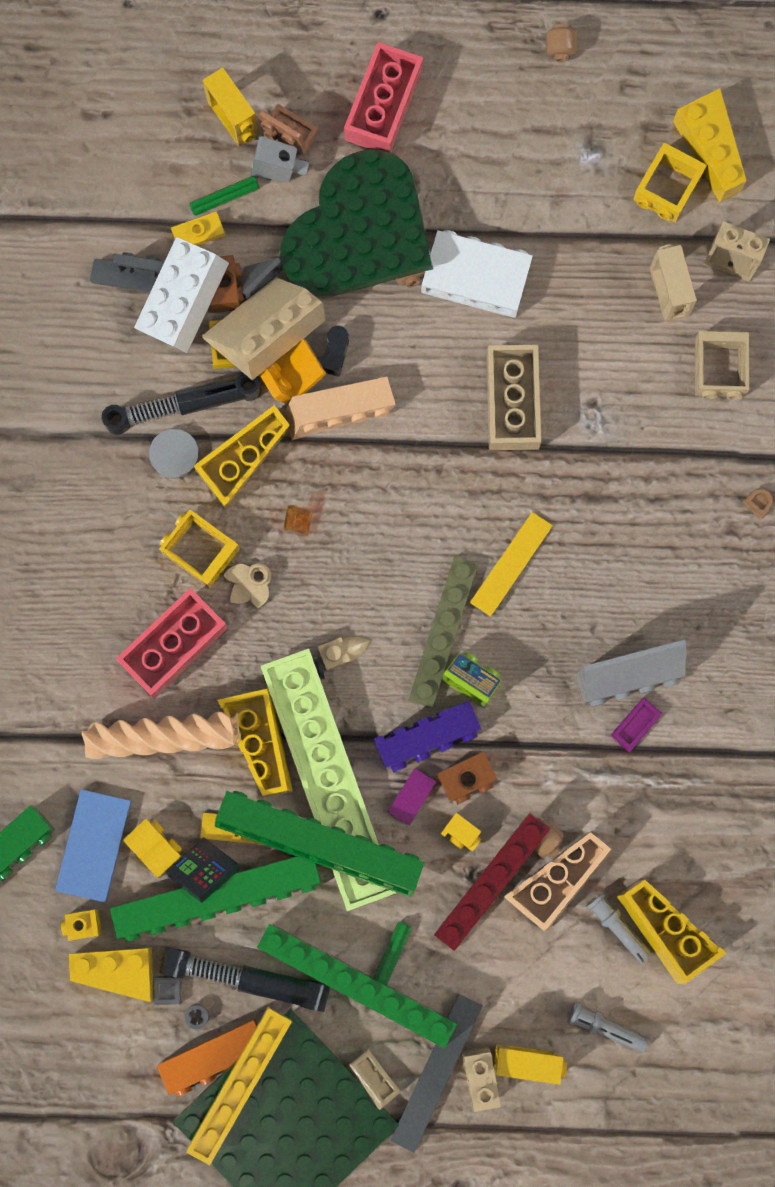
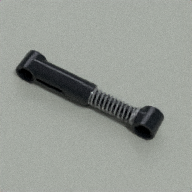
M241 372L235 377L176 391L175 397L171 395V398L166 397L165 400L162 398L161 401L158 399L157 402L154 400L153 403L149 401V404L145 402V405L141 403V406L137 404L136 407L133 405L132 407L109 405L103 410L101 419L111 434L121 435L128 428H131L132 425H136L137 422L139 424L141 421L145 423V420L149 422L150 419L162 418L163 415L164 417L167 414L171 416V413L175 415V412L183 416L241 400L253 401L261 394V383L258 376L251 380ZM246 382H253L255 384L251 390H244L242 388ZM119 415L122 417L118 424H110L113 416Z
M165 946L159 969L160 974L182 979L185 976H195V978L199 976L200 979H208L209 982L213 980V982L217 981L218 984L222 982L223 985L226 983L227 986L231 984L233 987L235 985L239 992L299 1005L314 1011L325 1012L330 987L323 983L294 978L245 965L241 970L240 967L238 969H235V966L231 968V965L226 967V964L222 966V963L220 965L217 962L214 964L213 961L210 963L208 959L206 962L204 959L199 960V957L196 959L194 956H190L191 952Z

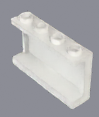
M437 230L430 254L433 270L425 271L421 293L516 318L533 256L521 249H506L499 243L487 244L481 242L476 237L468 236L465 238L457 236L455 232L450 230H444L443 232Z

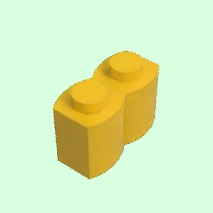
M146 818L123 841L157 878H162L166 874V870L183 856L180 853L182 847L173 838L168 840L164 836L163 832L165 829L156 819L151 822Z

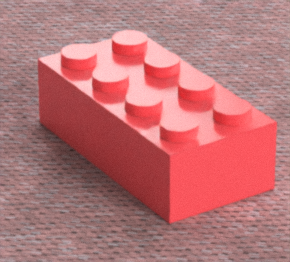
M377 42L344 126L345 141L368 149L392 152L423 72V57Z
M189 588L129 645L116 660L155 699L216 641L228 627Z

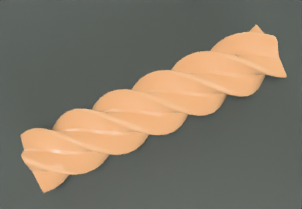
M215 712L207 720L198 714H190L183 722L173 716H166L158 724L149 718H142L134 726H131L124 720H117L110 728H107L100 722H94L87 731L82 730V737L85 743V757L90 759H102L108 756L126 757L133 754L151 755L157 752L176 753L182 750L200 751L206 748L225 749L235 746L241 740L238 713L231 718L223 712Z

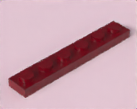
M529 812L434 935L455 951L551 828Z

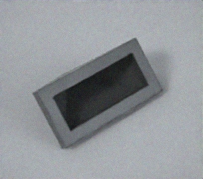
M278 258L244 267L243 295L245 301L269 283L282 270V264Z

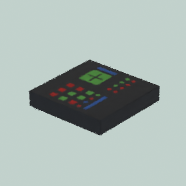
M203 837L169 867L166 873L169 878L199 902L203 903L236 873L240 867L236 861Z

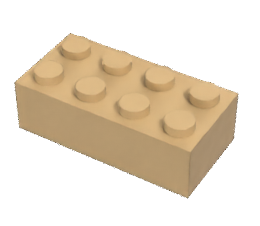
M488 345L486 355L489 450H539L541 444L538 345Z

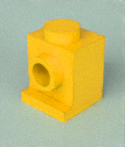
M457 813L440 834L443 837L449 834L451 836L449 841L459 849L465 846L472 852L482 840L478 837L481 831Z
M99 909L66 914L65 920L61 921L62 935L67 936L68 941L103 935ZM79 920L84 925L81 931L75 928V923Z

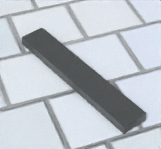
M458 994L448 1018L457 1022V1025L445 1048L437 1044L434 1045L398 1122L399 1126L395 1129L390 1141L413 1153L415 1152L483 1005Z

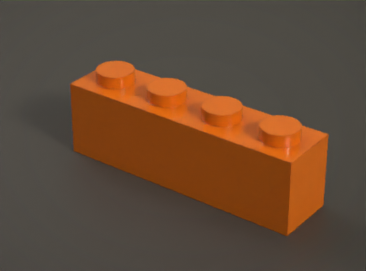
M256 1018L160 1062L157 1065V1069L168 1094L176 1093L177 1097L191 1091V1085L199 1081L201 1085H205L216 1079V1073L229 1068L240 1057L258 1025Z

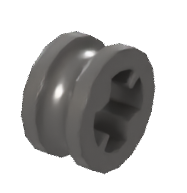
M192 1005L185 1013V1022L192 1029H200L208 1021V1012L202 1005ZM199 1009L203 1012L201 1017L204 1020L200 1024L198 1021L196 1024H193L190 1012L192 1010L196 1012Z

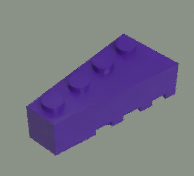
M470 701L436 714V717H427L412 724L413 726L410 728L407 726L394 730L386 738L383 735L374 738L386 771L392 769L393 773L407 768L406 763L416 759L418 763L430 758V752L439 749L440 753L454 748L453 743L463 739L464 743L477 738V732L481 731V726Z

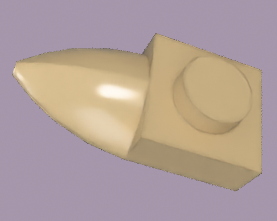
M346 637L318 646L326 670L329 671L357 659L367 649L370 641L361 637Z

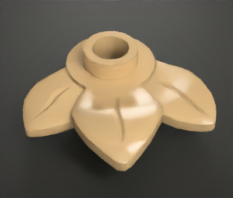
M257 563L249 567L245 564H237L225 572L224 577L235 584L231 591V603L244 604L251 600L257 608H260L267 602L269 598L267 585L271 581V572L266 565ZM258 572L264 575L260 581L254 579L255 574Z

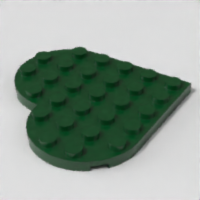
M362 150L343 157L328 171L320 187L319 206L300 215L289 226L281 243V264L292 284L307 289L317 297H332L433 270L416 184L409 167L402 159L383 150Z

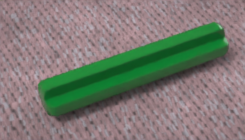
M250 176L190 202L189 206L192 213L197 216L258 190L259 185L256 178Z
M403 922L397 923L373 978L386 985L388 984L412 928L410 925Z

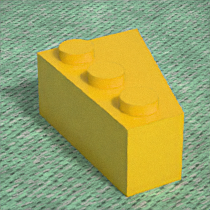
M152 947L69 954L71 982L147 1002L154 1001Z

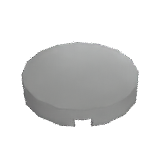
M169 429L161 432L153 439L149 448V458L153 468L160 475L169 479L188 476L195 469L194 465L199 461V449L195 439L189 433L180 429Z

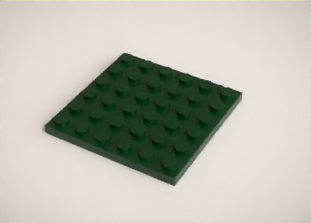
M290 1008L284 1016L290 1018L292 1023L211 1163L233 1187H337L399 1126L398 1122L384 1107L380 1110L377 1108L362 1084L297 1013ZM237 1060L173 1120V1123L190 1141H192Z

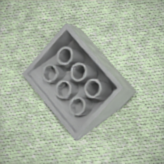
M684 639L583 666L575 675L583 704L590 703L591 707L605 704V699L615 697L616 701L631 697L630 692L637 690L640 691V694L654 691V686L664 684L665 688L680 684L679 679L685 677L686 641Z

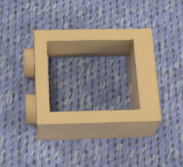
M723 221L712 242L704 265L750 282L762 262L770 239ZM728 263H732L733 266L729 267Z
M672 244L664 245L656 251L650 265V271L664 321L669 322L689 317L697 300L681 245L674 247Z
M699 331L695 338V396H702L703 399H715L717 396H727L729 400L742 399L749 391V332ZM704 348L738 349V386L704 385Z
M486 1046L462 1051L470 1100L474 1112L500 1108L499 1093L489 1048Z

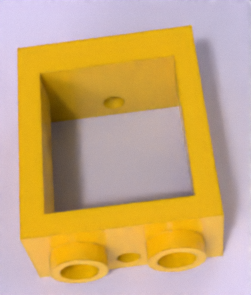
M222 67L202 80L207 102L237 145L248 144L259 134L256 114Z
M664 142L639 184L633 200L641 208L651 209L658 213L660 218L676 223L707 165ZM660 163L692 179L677 206L646 190Z
M189 510L186 514L182 513L176 520V528L171 534L168 532L162 538L159 550L164 556L210 589L239 552L240 547L195 512ZM193 523L225 545L203 574L172 552Z
M496 1043L493 1066L497 1076L560 1085L561 1078L565 1079L567 1073V1062H565L564 1057L559 1052Z

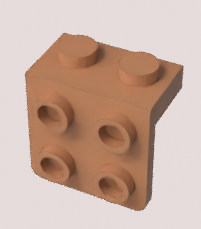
M279 104L276 105L271 115L260 111L258 114L260 125L264 131L263 134L268 139L279 140L282 143L295 146L297 148L296 152L302 155L306 153L319 133V129Z

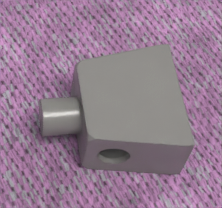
M259 136L251 176L289 182L292 173L306 176L309 161L295 158L297 151L295 146Z

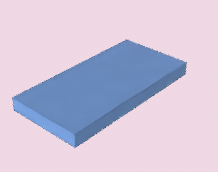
M80 790L55 891L107 903L132 801Z

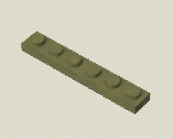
M454 556L408 699L410 702L433 709L478 567L477 563Z

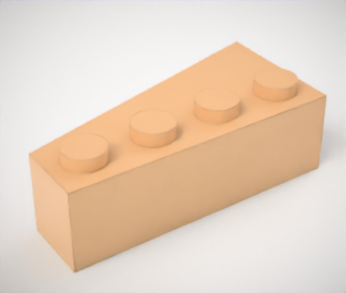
M388 377L293 396L284 411V415L290 425L291 439L295 440L351 423H360L372 417H386L396 404Z
M590 832L555 860L544 866L539 872L504 896V898L546 933L611 853V848Z

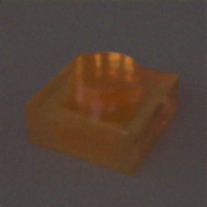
M288 505L283 530L299 536H308L313 512L295 505Z

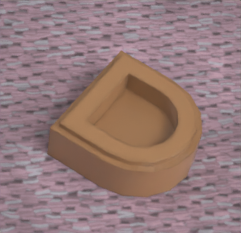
M759 488L751 492L742 504L762 519L771 509L774 499L768 490Z

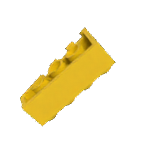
M719 88L677 109L673 123L692 156L707 165L703 175L718 201L722 202L742 191L746 183V177L721 89Z
M275 405L194 465L196 472L225 509L289 430V423Z
M269 689L217 700L224 713L231 718L238 713V726L241 734V740L238 742V745L248 762V767L262 796L271 797L293 792L278 714Z
M646 880L636 882L616 896L677 984H686L727 954L721 947L713 943L709 939L710 937L703 931L695 927L683 913L675 909Z

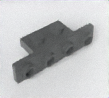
M123 252L122 255L114 253L113 261L94 259L90 281L94 284L150 293L164 262L153 256H147L145 259L128 252Z

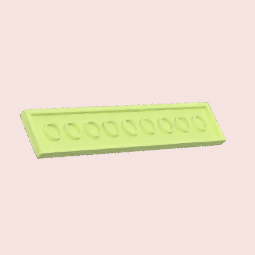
M306 649L262 665L261 669L314 819L320 821L323 826L342 828L346 831L345 834L354 837L361 835L368 838L370 843L379 845L310 650ZM333 870L347 911L396 894L394 891Z

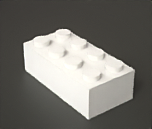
M176 237L134 328L187 353L229 263L212 252Z

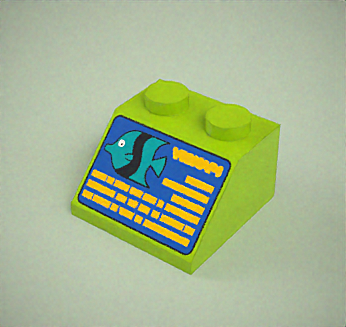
M459 652L444 672L442 681L485 708L502 682L498 678L500 674L489 666L485 669L478 665L479 660L470 653L466 652L463 655Z

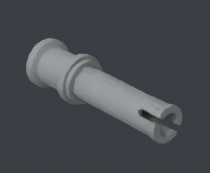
M603 891L600 892L586 905V908L588 910L591 909L601 920L600 924L603 927L605 926V928L609 927L639 963L643 964L644 961L646 962L653 955L652 951L645 946L640 938L620 917V910L618 908L615 909L605 898L606 894Z
M579 1002L574 1004L570 1012L568 1024L571 1026L576 1024L585 1028L591 1035L599 1033L640 1053H643L647 1046V1036L640 1035L603 1018L601 1012L596 1011L594 1013L581 1007Z

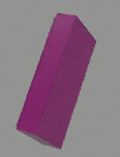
M643 697L612 732L610 737L627 752H631L663 713Z
M414 768L388 810V813L410 826L436 781Z

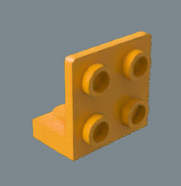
M303 338L264 370L260 376L273 398L288 405L293 396L308 392L326 375V372L307 341Z

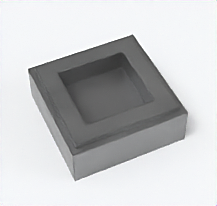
M154 978V1005L181 1004V978Z

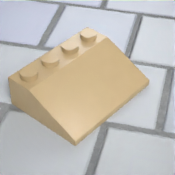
M275 277L202 335V337L253 380L325 321L323 303L307 289Z

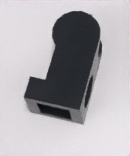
M334 326L329 329L327 333L328 346L325 356H317L326 374L340 377L349 345L348 332L342 326Z

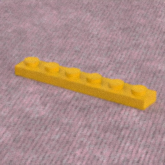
M268 1006L186 1149V1153L210 1166L292 1023L290 1018Z

